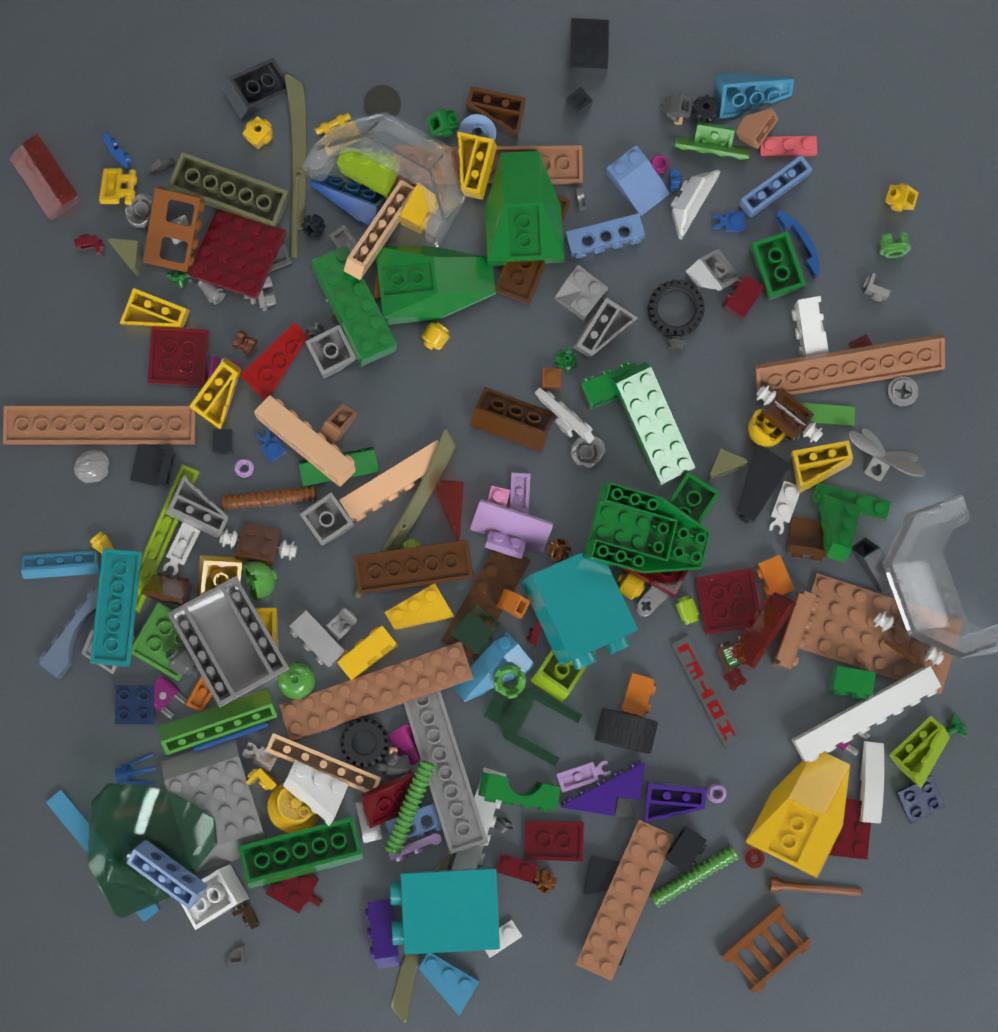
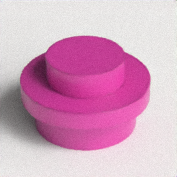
M656 155L650 161L657 174H662L668 169L669 162L663 155Z

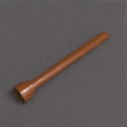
M770 877L769 892L778 893V891L783 889L861 896L863 894L861 888L783 882L779 877Z

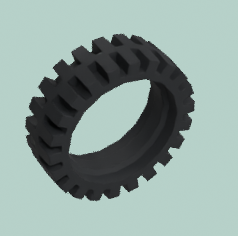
M676 279L659 285L652 293L648 304V314L654 328H657V331L664 333L666 336L683 337L690 334L699 326L704 316L705 303L702 294L691 283H686L684 280L677 281ZM675 290L689 295L695 307L694 316L691 321L678 327L670 326L663 322L658 313V302L661 297Z

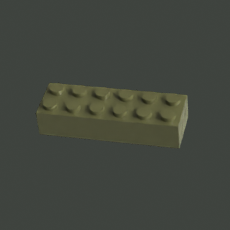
M184 152L180 154L168 185L169 190L194 196L204 195L203 201L206 202L205 205L273 227L279 226L290 198L287 190Z

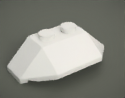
M714 170L695 175L689 181L685 180L680 189L683 191L680 197L676 196L671 204L673 207L671 213L679 239H683L721 171Z

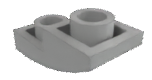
M362 800L355 802L363 843L382 839L380 825L371 829L367 825Z

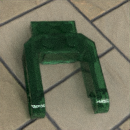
M533 687L523 689L517 697L511 699L496 691L483 716L500 725L505 740L556 766L559 760L558 756L517 735V731L520 730L530 712L533 701L539 702L576 723H579L582 714Z

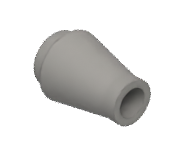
M202 281L198 282L197 285L210 303L216 305L225 297L222 288Z

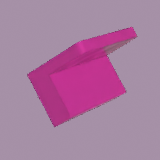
M410 723L388 735L393 747L397 748L398 756L408 755L411 766L421 760Z

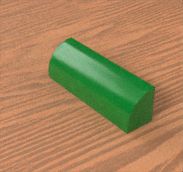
M374 446L340 452L344 456L349 455L355 462L356 471L350 477L379 472ZM306 459L299 460L303 486L332 481Z

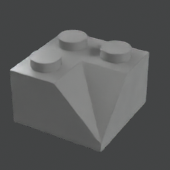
M578 265L554 299L585 321L606 295L608 287Z
M340 325L305 341L323 379L341 371L357 359Z
M332 492L300 514L322 546L340 537L355 526Z

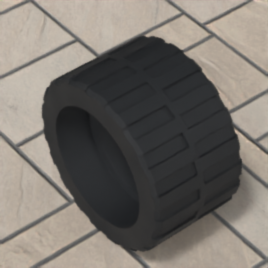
M602 708L594 740L624 749L651 754L658 722Z

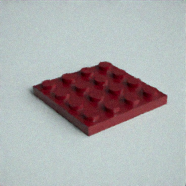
M217 209L195 256L193 266L190 267L187 275L190 278L257 300L287 232L279 227H273Z

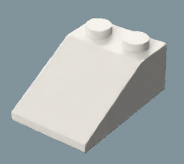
M231 864L202 879L208 887L202 898L194 906L188 909L183 904L181 905L194 929L197 930L246 901L249 897Z

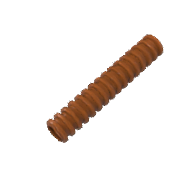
M311 485V487L305 486V488L299 486V488L293 487V489H290L288 487L286 490L284 488L278 490L277 488L275 491L269 489V491L263 490V492L258 490L256 493L255 491L251 493L246 491L245 494L242 492L239 494L234 493L233 495L230 493L227 495L222 494L221 507L223 511H226V509L232 510V508L238 510L240 507L241 509H244V507L249 509L250 506L256 508V506L262 507V505L268 507L270 504L271 506H274V504L280 506L281 503L283 505L289 503L290 505L292 502H295V504H298V502L304 503V501L309 503L311 500L316 502V488L314 485Z

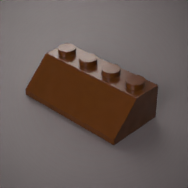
M484 387L475 407L470 425L541 452L555 414Z

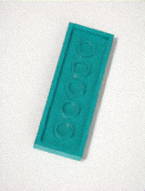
M103 549L90 664L130 667L142 552Z

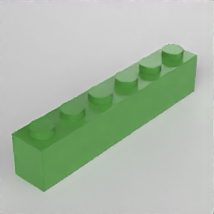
M266 689L231 701L222 707L216 706L158 726L160 742L166 755L276 718L277 713L270 691Z

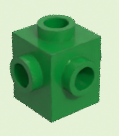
M439 109L426 118L432 136L449 137L454 134L455 130L460 128L454 110Z

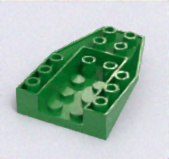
M539 151L506 152L500 155L485 207L488 266L507 265V262L544 260V263L564 262L561 205Z
M383 246L376 256L382 314L387 325L441 319L496 294L493 266L487 265V256L434 246Z
M606 482L601 484L583 558L641 573L702 569L711 531L662 497Z

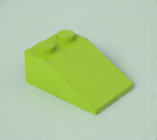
M551 649L530 681L562 703L570 694L587 666L576 670L572 661L559 666Z

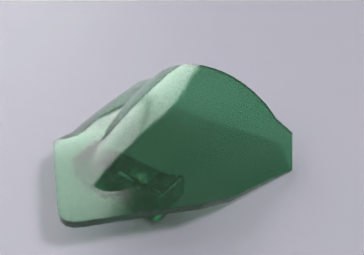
M108 783L90 803L88 865L114 914L117 917L124 918L171 897L127 864L134 848L147 840L194 874L217 845L215 817L206 813L192 802L158 788L138 784Z

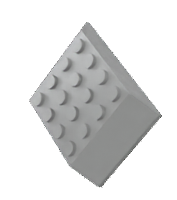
M236 576L167 613L219 707L289 670L287 663Z
M236 738L199 751L193 750L161 761L164 782L188 857L196 873L241 858L238 846L268 839L251 785L246 783L248 777Z

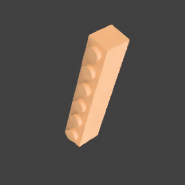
M402 180L399 181L348 256L344 272L359 280L362 279L400 222L399 215L415 187Z
M269 396L254 411L258 421L339 487L356 471L355 462L349 455L344 456L335 444H329L323 434L313 431L312 426L307 421L302 422L293 410H287L280 399H274Z
M438 440L340 499L339 501L351 521L356 520L358 522L366 517L365 513L370 510L373 512L383 507V502L395 500L399 497V492L404 489L407 492L416 486L414 483L419 480L422 481L439 444Z
M274 733L265 750L292 763L296 760L362 792L378 787L381 777Z

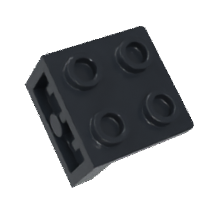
M138 444L130 480L168 489L176 451L168 447L163 449Z

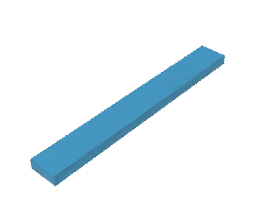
M60 790L46 802L140 918L146 922L160 908L64 791Z

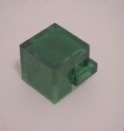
M476 605L466 617L462 616L451 630L454 638L472 652L478 653L481 656L493 641L491 636L501 623Z

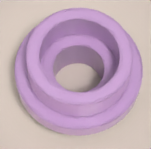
M240 459L236 462L235 472L239 477L247 478L252 475L254 465L250 460ZM243 465L248 466L246 472L241 471Z
M713 784L707 790V797L713 803H720L726 798V789L720 784ZM714 790H719L720 795L718 797L713 796Z

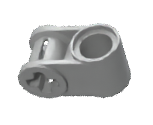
M651 586L636 604V612L644 617L650 615L669 595ZM642 604H649V611L647 609L643 611L641 609L643 607Z

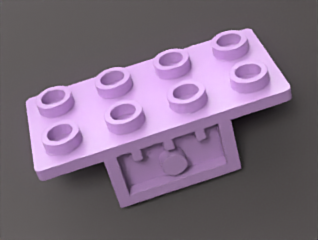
M481 499L470 529L488 535L485 548L522 559L525 548L543 553L553 523Z

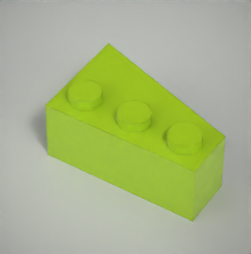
M343 146L337 161V165L343 175L359 184L362 183L373 192L376 191L383 195L386 199L392 193L400 170L396 156Z
M930 716L889 756L898 769L922 788L950 736L944 726Z

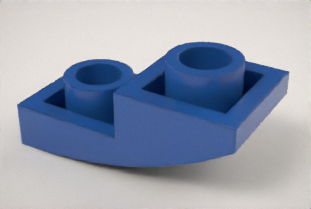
M109 133L103 134L102 138L114 159L125 170L129 171V164L132 163L129 153H125L122 148L118 147L115 137L111 138Z

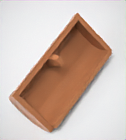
M807 591L796 593L786 626L778 623L777 627L784 631L772 665L792 670V667L797 666L799 656H797L798 649H802L805 643V638H803L804 631L809 630L812 620L809 619L810 614L815 612L818 602L815 601L816 595Z

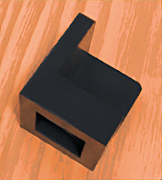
M579 87L566 98V105H571L577 114L587 107H592L593 100L582 87Z
M213 429L214 454H234V431L232 429Z

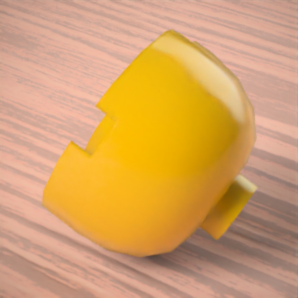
M759 409L755 411L748 423V434L756 444L763 447H772L778 444L786 434L763 416L766 411Z

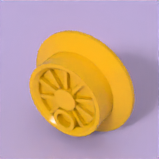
M284 783L272 791L268 799L267 811L271 822L278 829L286 833H292L316 825L320 815L311 811L312 808L289 792L283 786Z

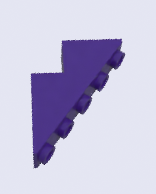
M638 760L629 765L631 769L626 772L621 769L612 774L614 778L607 781L605 778L595 783L596 788L592 790L586 788L578 792L579 797L575 799L569 797L561 801L562 808L614 816L616 797L640 800L645 763H641Z

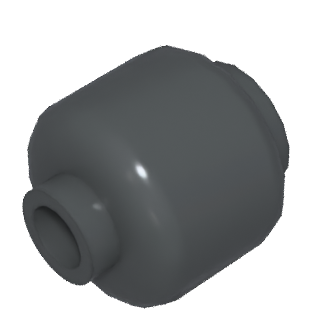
M177 647L168 656V666L179 676L190 675L197 668L186 647Z

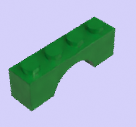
M482 772L478 795L485 797L484 801L496 803L497 799L503 800L502 804L514 806V803H520L522 808L531 809L532 806H537L538 810L549 812L550 809L557 810L561 787L536 781L529 791L516 794L510 788L507 777Z

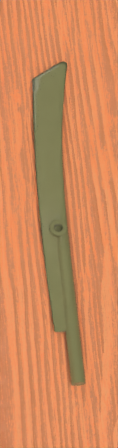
M284 73L292 137L290 258H297L298 230H303L301 224L305 218L307 126L305 85L290 74Z
M447 428L443 430L437 449L417 491L380 552L399 549L445 472L457 449ZM357 587L353 596L359 599L362 594H359Z
M448 851L445 861L439 859L435 870L451 869L455 854L451 855L450 851ZM421 954L404 955L390 1005L392 1010L405 1024L408 1022L411 995Z

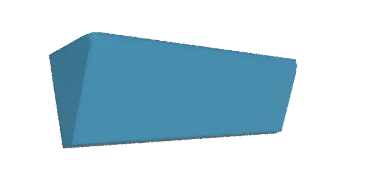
M97 550L22 555L21 573L24 579L99 574V552Z

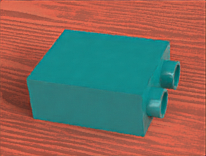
M584 552L538 571L521 582L559 666L572 661L576 670L596 662L597 658L593 651L604 646L609 655L631 646L627 636L638 630L608 564L583 558Z
M495 867L400 872L401 881H390L391 905H402L403 921H392L393 945H404V955L500 949Z

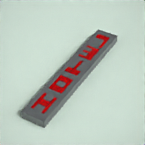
M689 636L671 644L724 748L741 740L742 737Z

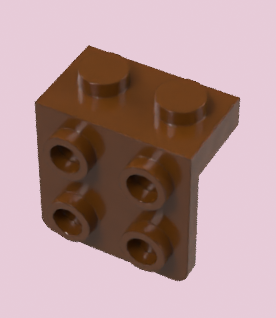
M793 517L791 519L786 554L791 555V558L795 559L807 557L810 558V561L822 562V560L827 559L821 521Z

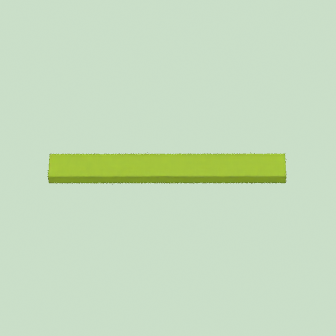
M183 464L179 469L142 555L136 612L139 613L146 599V596L142 594L143 589L152 575L157 574L179 523V520L165 514L182 477L185 476L194 486L200 474V471Z

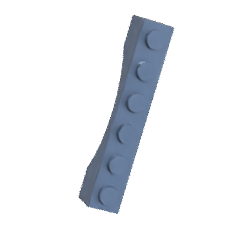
M99 585L96 589L92 588L87 595V601L77 607L75 617L65 623L63 626L65 630L61 635L58 634L52 640L51 644L53 646L49 651L45 650L39 658L41 660L39 665L56 678L61 679L72 664V650L76 635L89 616L96 612Z

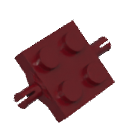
M309 873L271 883L266 892V895L300 914L302 908L308 902L319 907L321 904L318 902L322 903L323 901L313 895L314 888L319 879Z

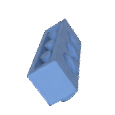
M800 155L741 198L739 206L751 219L810 176L813 169L804 157Z
M639 213L565 233L570 256L576 257V259L586 257L587 253L594 252V254L602 253L605 249L611 247L612 249H619L626 243H631V245L638 244L645 237ZM626 229L629 235L621 236L618 231ZM606 233L611 239L603 241L600 236ZM589 238L592 244L586 246L582 243V240Z
M435 803L416 810L417 815H414L415 820H412L414 830L412 833H407L408 837H405L406 842L403 844L408 843V838L416 836L417 839L427 836L426 831L434 829L437 832L442 830ZM424 815H429L432 818L430 826L422 825L421 818ZM396 818L385 822L389 834H392L391 830L395 827L394 823H397Z
M147 840L134 848L127 861L129 866L188 909L202 898L208 887L205 882Z

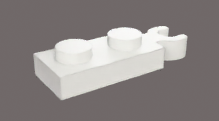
M783 481L770 516L775 518V521L770 524L769 531H772L773 526L777 525L780 528L778 534L781 535L784 531L783 522H790L800 495L797 485Z
M184 522L182 523L166 556L171 560L164 565L163 571L167 572L168 568L172 566L174 567L172 575L176 576L178 574L179 563L185 565L201 532L199 529Z

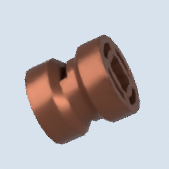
M241 330L235 337L232 347L241 349L244 354L250 356L258 343V339L247 336V333Z

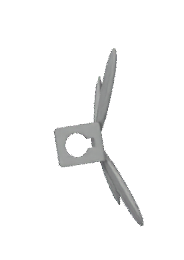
M867 428L861 430L862 434L855 431L849 433L851 441L859 449L874 456L864 472L873 479L881 481L890 465L908 475L918 477L925 475V470L920 465L914 463L918 461L917 455L906 451L886 452L879 439ZM882 465V472L880 474H874L871 471L873 466Z

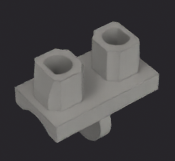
M270 276L267 277L258 297L262 311H267V307L277 304L274 293L264 295L263 289L273 287ZM244 296L245 299H250L251 304L257 303L256 299Z

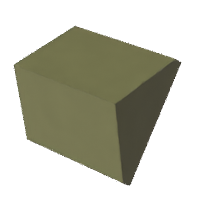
M110 238L108 242L136 277H139L143 256V248L136 240Z
M720 449L715 457L707 480L709 482L739 470L748 462L745 458Z

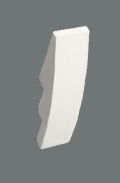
M864 741L859 778L862 780L860 821L881 823L884 793V743Z

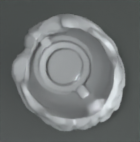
M136 194L132 204L126 205L125 214L132 226L137 228L149 226L153 198L149 194Z
M592 434L595 439L590 444L582 437H579L573 443L570 454L577 465L592 468L602 460L606 448L603 440L597 434Z
M86 451L75 462V475L84 483L99 482L108 475L109 459L102 451Z

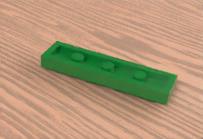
M820 483L815 485L811 502L820 504L825 494L861 506L859 513L861 515L887 520L891 501Z

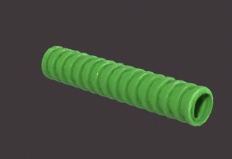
M419 761L418 771L414 773L416 776L412 778L411 788L407 790L409 793L405 795L406 800H403L404 805L400 807L402 810L398 812L399 817H396L397 823H394L395 827L392 828V834L389 835L390 840H387L388 845L384 847L386 851L392 854H401L400 849L404 847L402 844L406 842L407 832L411 830L409 827L413 825L412 820H415L416 810L420 808L419 803H422L421 797H424L423 792H426V786L429 785L428 780H431L430 775L434 773L432 770L436 768L434 764L428 761Z
M727 845L728 848H722L723 851H717L718 854H712L711 858L707 857L706 861L703 860L701 864H696L697 866L693 867L691 871L687 870V873H681L680 877L676 876L675 880L671 879L670 883L666 882L665 886L661 885L659 890L656 888L654 893L650 892V897L656 907H661L660 904H666L665 901H671L670 898H676L677 894L681 895L682 891L686 892L687 888L691 889L693 884L696 886L698 881L702 882L703 878L707 879L708 875L712 876L713 872L717 873L718 869L722 870L723 866L727 867L728 863L732 864L733 860H738L739 856L733 846Z

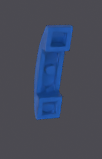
M779 210L775 218L784 232L789 229L793 231L809 257L804 265L813 280L817 279L820 275L819 259L810 236L793 217Z

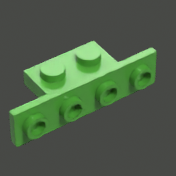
M698 122L695 139L677 135L675 138V147L681 150L691 149L697 150L699 153H715L717 156H732L739 160L749 159L750 148L732 145L735 133L734 127Z

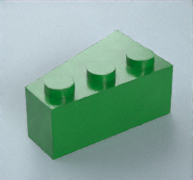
M824 494L818 507V513L821 516L820 524L824 532L823 541L826 557L845 563L852 550L861 506Z

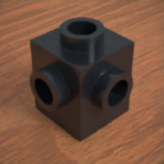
M707 94L704 97L699 96L693 102L691 114L697 122L711 123L718 117L719 104L715 98H710Z

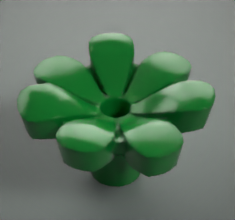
M177 270L178 272L170 271L166 273L167 278H170L171 281H176L178 288L184 287V279L190 277L187 275L188 272Z
M566 348L565 352L560 349L557 351L559 357H554L553 362L559 363L557 369L563 370L565 368V372L570 373L571 367L576 368L578 366V363L575 361L578 355L576 353L571 354L572 350L570 348Z
M952 714L951 726L946 728L947 733L951 735L956 732L961 737L967 736L965 723L961 724V719L957 714Z

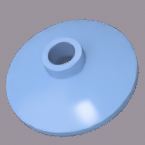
M482 114L469 115L460 125L459 132L490 138L494 139V141L496 139V127L493 121ZM476 128H480L482 133H477Z

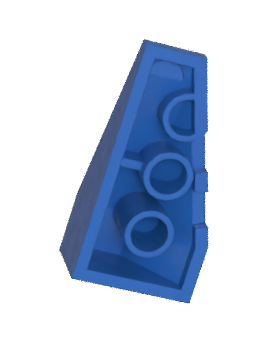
M318 174L310 181L311 186L366 225L371 224L387 200L383 195L376 191L373 192L369 187L360 185L356 181L354 183L343 182L342 178Z

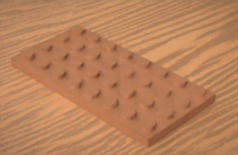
M816 573L810 593L816 595L815 601L818 602L815 612L810 614L809 619L812 620L809 630L804 631L803 638H805V643L802 650L866 671L876 672L878 675L897 681L925 665L931 666L941 685L937 689L938 692L936 694L942 693L963 625L962 620ZM886 611V616L888 618L893 616V623H895L904 611L935 632L928 646L936 645L938 652L944 650L942 653L944 658L941 663L932 666L930 659L924 661L925 654H923L920 661L915 664L885 644L884 641L890 630L882 632L881 626L874 627L876 623L873 621L879 612L883 614Z

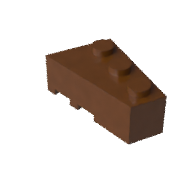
M470 86L466 104L467 111L472 114L486 116L493 121L496 128L518 140L526 98Z

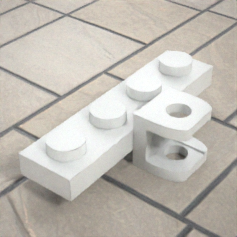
M539 388L535 392L540 402L558 416L555 423L569 438L573 436L571 431L574 430L589 444L595 439L591 433L592 428L586 422L583 423L561 401L556 402V398L550 391L547 390L545 392Z

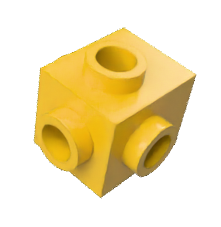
M257 116L246 124V129L242 134L249 143L259 150L263 144H268L272 139V125L265 118L261 120Z
M905 183L890 185L885 203L897 212L914 210L919 192Z

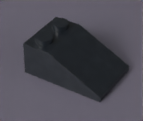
M572 18L569 74L607 76L609 20Z
M273 58L228 77L221 87L240 119L258 112L287 94L284 75Z

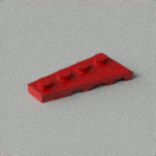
M294 322L240 376L265 401L275 390L308 335Z

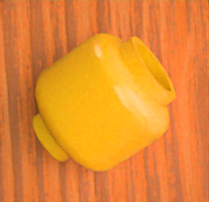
M436 322V324L430 323L421 334L422 339L425 340L423 345L431 351L433 348L441 350L450 338L449 330L439 322Z
M622 573L616 582L619 584L618 588L621 594L630 600L638 599L646 587L644 585L645 581L630 573L626 575Z

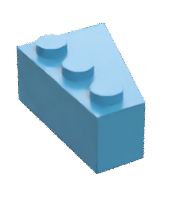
M427 953L419 966V970L460 1016L477 987L479 979L438 954Z

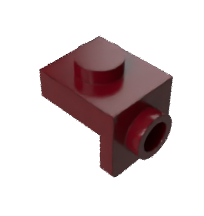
M83 234L79 238L74 239L75 247L78 250L95 247L98 257H103L102 251H105L104 242L97 235Z
M538 621L535 622L533 629L529 628L526 639H529L528 644L533 646L537 645L542 629Z

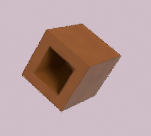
M542 368L541 389L543 391L561 390L562 369Z

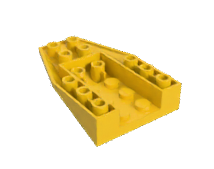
M825 752L820 753L819 758L812 762L802 760L771 792L745 841L746 844L766 852L818 879L843 827L850 764Z

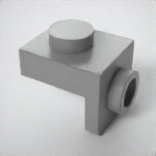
M872 273L870 277L867 276L863 284L865 288L864 294L871 296V299L878 302L886 301L891 290L873 284L876 273Z
M344 607L324 629L339 641L354 627L358 620L353 612Z

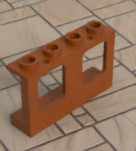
M164 186L155 188L143 263L183 272L189 271L195 259L193 256L194 249L197 250L199 238L196 237L197 232L202 227L200 215L205 209L204 195L194 196L168 190ZM170 200L194 205L193 219L190 226L167 221L166 216ZM163 237L178 239L188 243L184 263L160 257Z

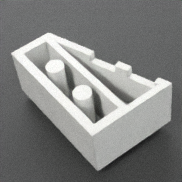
M821 296L798 300L793 310H791L792 320L796 321L797 325L795 336L796 339L800 340L801 345L798 347L800 357L829 353L826 331H824L822 323L824 316L823 313H820L818 302H821Z
M295 760L283 786L301 802L304 801L312 808L311 811L320 815L325 820V823L330 826L337 814L348 784Z

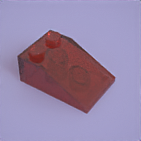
M440 480V485H436V498H439L455 541L460 540L464 482Z

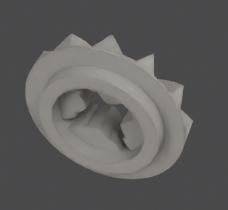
M897 377L891 381L888 387V397L892 403L900 407L911 405L918 397V386L909 377ZM904 385L905 391H908V394H905L901 399V393L895 390H900Z

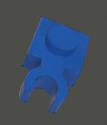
M671 169L669 171L670 193L678 192L679 186H682V177L679 175V169Z
M726 212L725 217H722L720 214L712 216V219H718L720 222L718 225L714 224L712 229L718 230L721 227H725V232L745 231V212Z
M264 427L266 436L260 437L258 433H255L259 441L264 442L260 447L272 463L287 452L276 436L272 439L270 438L271 433L269 429Z

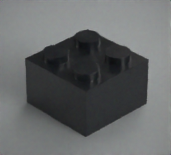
M684 826L670 846L665 860L684 873L687 870L691 871L696 864L694 860L698 854L702 855L705 851L707 840L689 827Z

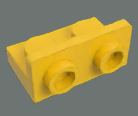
M255 768L247 776L249 778L246 782L248 785H253L260 779L258 783L265 790H274L280 785L263 768Z

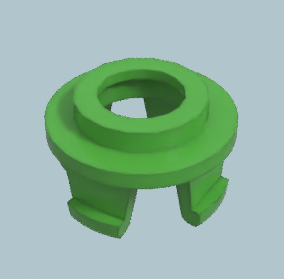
M901 232L900 239L896 240V243H894L891 233L882 235V239L879 240L881 245L880 254L887 258H896L907 254L911 250V245L908 242V233Z
M515 665L500 667L494 676L495 690L504 696H508V699L517 697L526 684L524 672ZM507 673H513L517 677L516 684L506 686L503 683V676Z

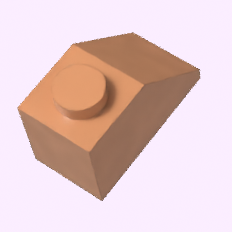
M771 108L745 116L742 122L737 125L735 133L740 141L758 149L778 121V117Z
M342 403L325 421L320 433L325 436L329 444L333 443L336 445L358 413Z

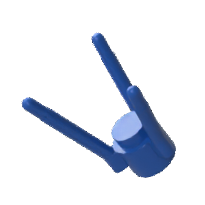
M152 752L129 763L121 764L120 768H116L115 777L117 783H124V785H154V781L131 779H134L135 774L156 770L155 766L133 770L130 767L154 756V753Z

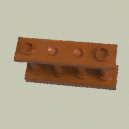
M780 904L774 907L720 955L725 962H734L753 985L748 989L752 993L755 991L757 993L766 986L765 982L799 952L803 954L810 948L809 943L812 942L808 937L802 940L787 923L783 915L786 910ZM773 922L775 924L778 923L797 945L789 953L769 932L768 926ZM758 935L763 936L781 956L782 959L774 966L754 944V939ZM743 948L749 949L767 970L761 978L758 979L739 957V952Z

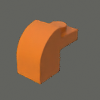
M504 589L496 607L515 618L522 619L530 601L517 593Z

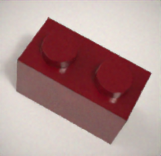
M745 275L743 279L739 277L733 286L736 290L733 294L728 293L723 301L725 303L723 309L740 321H743L765 288L748 275Z
M500 852L496 872L533 883L538 864Z

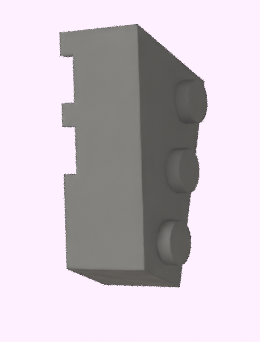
M606 297L600 302L572 348L589 358L638 318Z
M185 476L182 477L165 513L216 538L222 534L229 518L212 501L208 500L198 488L193 486Z
M301 604L284 619L290 627L288 631L295 638L299 636L303 640L301 645L308 652L312 650L316 654L314 658L321 666L325 663L329 667L345 652Z

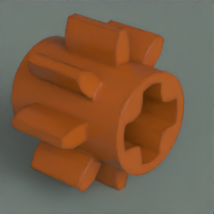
M556 538L555 541L550 540L546 552L550 553L549 556L552 560L561 562L563 559H568L572 547L568 546L567 540Z
M542 869L540 872L536 871L532 884L537 885L536 889L540 893H549L550 890L554 891L558 878L554 877V873L551 870Z

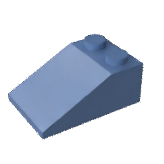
M637 145L606 168V175L634 210L640 214V217L670 195L657 172Z

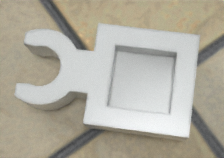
M248 742L246 749L242 753L243 757L254 759L253 764L269 772L278 760V756L266 752L265 747L262 746L261 749H258L251 742Z

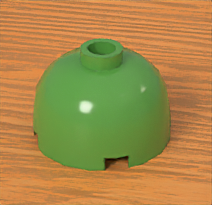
M260 561L244 564L242 566L245 583H248L251 588L249 592L252 598L256 601L270 595L275 587L274 580L277 579L275 570L273 568L270 569L267 564Z
M298 661L287 663L289 670L277 677V684L281 693L287 698L294 700L311 694L316 683L315 673L311 667Z

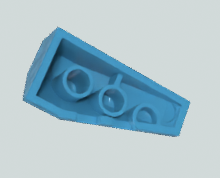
M744 73L716 74L714 95L719 104L718 117H738L743 115L745 111L751 109L754 111L766 103L772 104L792 96L794 78Z
M506 631L470 667L474 679L455 685L453 689L464 702H467L495 688L494 676L500 667L515 665L526 674L535 664ZM513 673L505 674L503 676V683L513 679L517 680L516 675Z

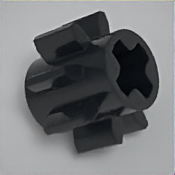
M314 213L312 216L308 214L303 219L304 222L301 226L307 236H311V238L315 235L320 237L324 232L323 229L326 227L323 218Z

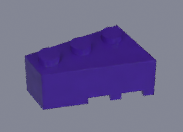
M647 780L644 822L647 823L656 819H664L669 816L705 809L706 787L704 785Z
M391 899L368 902L365 915L366 920H370L371 926L367 928L368 939H372L373 946L369 947L371 959H375L378 969L401 966L398 945H393L392 921H395Z

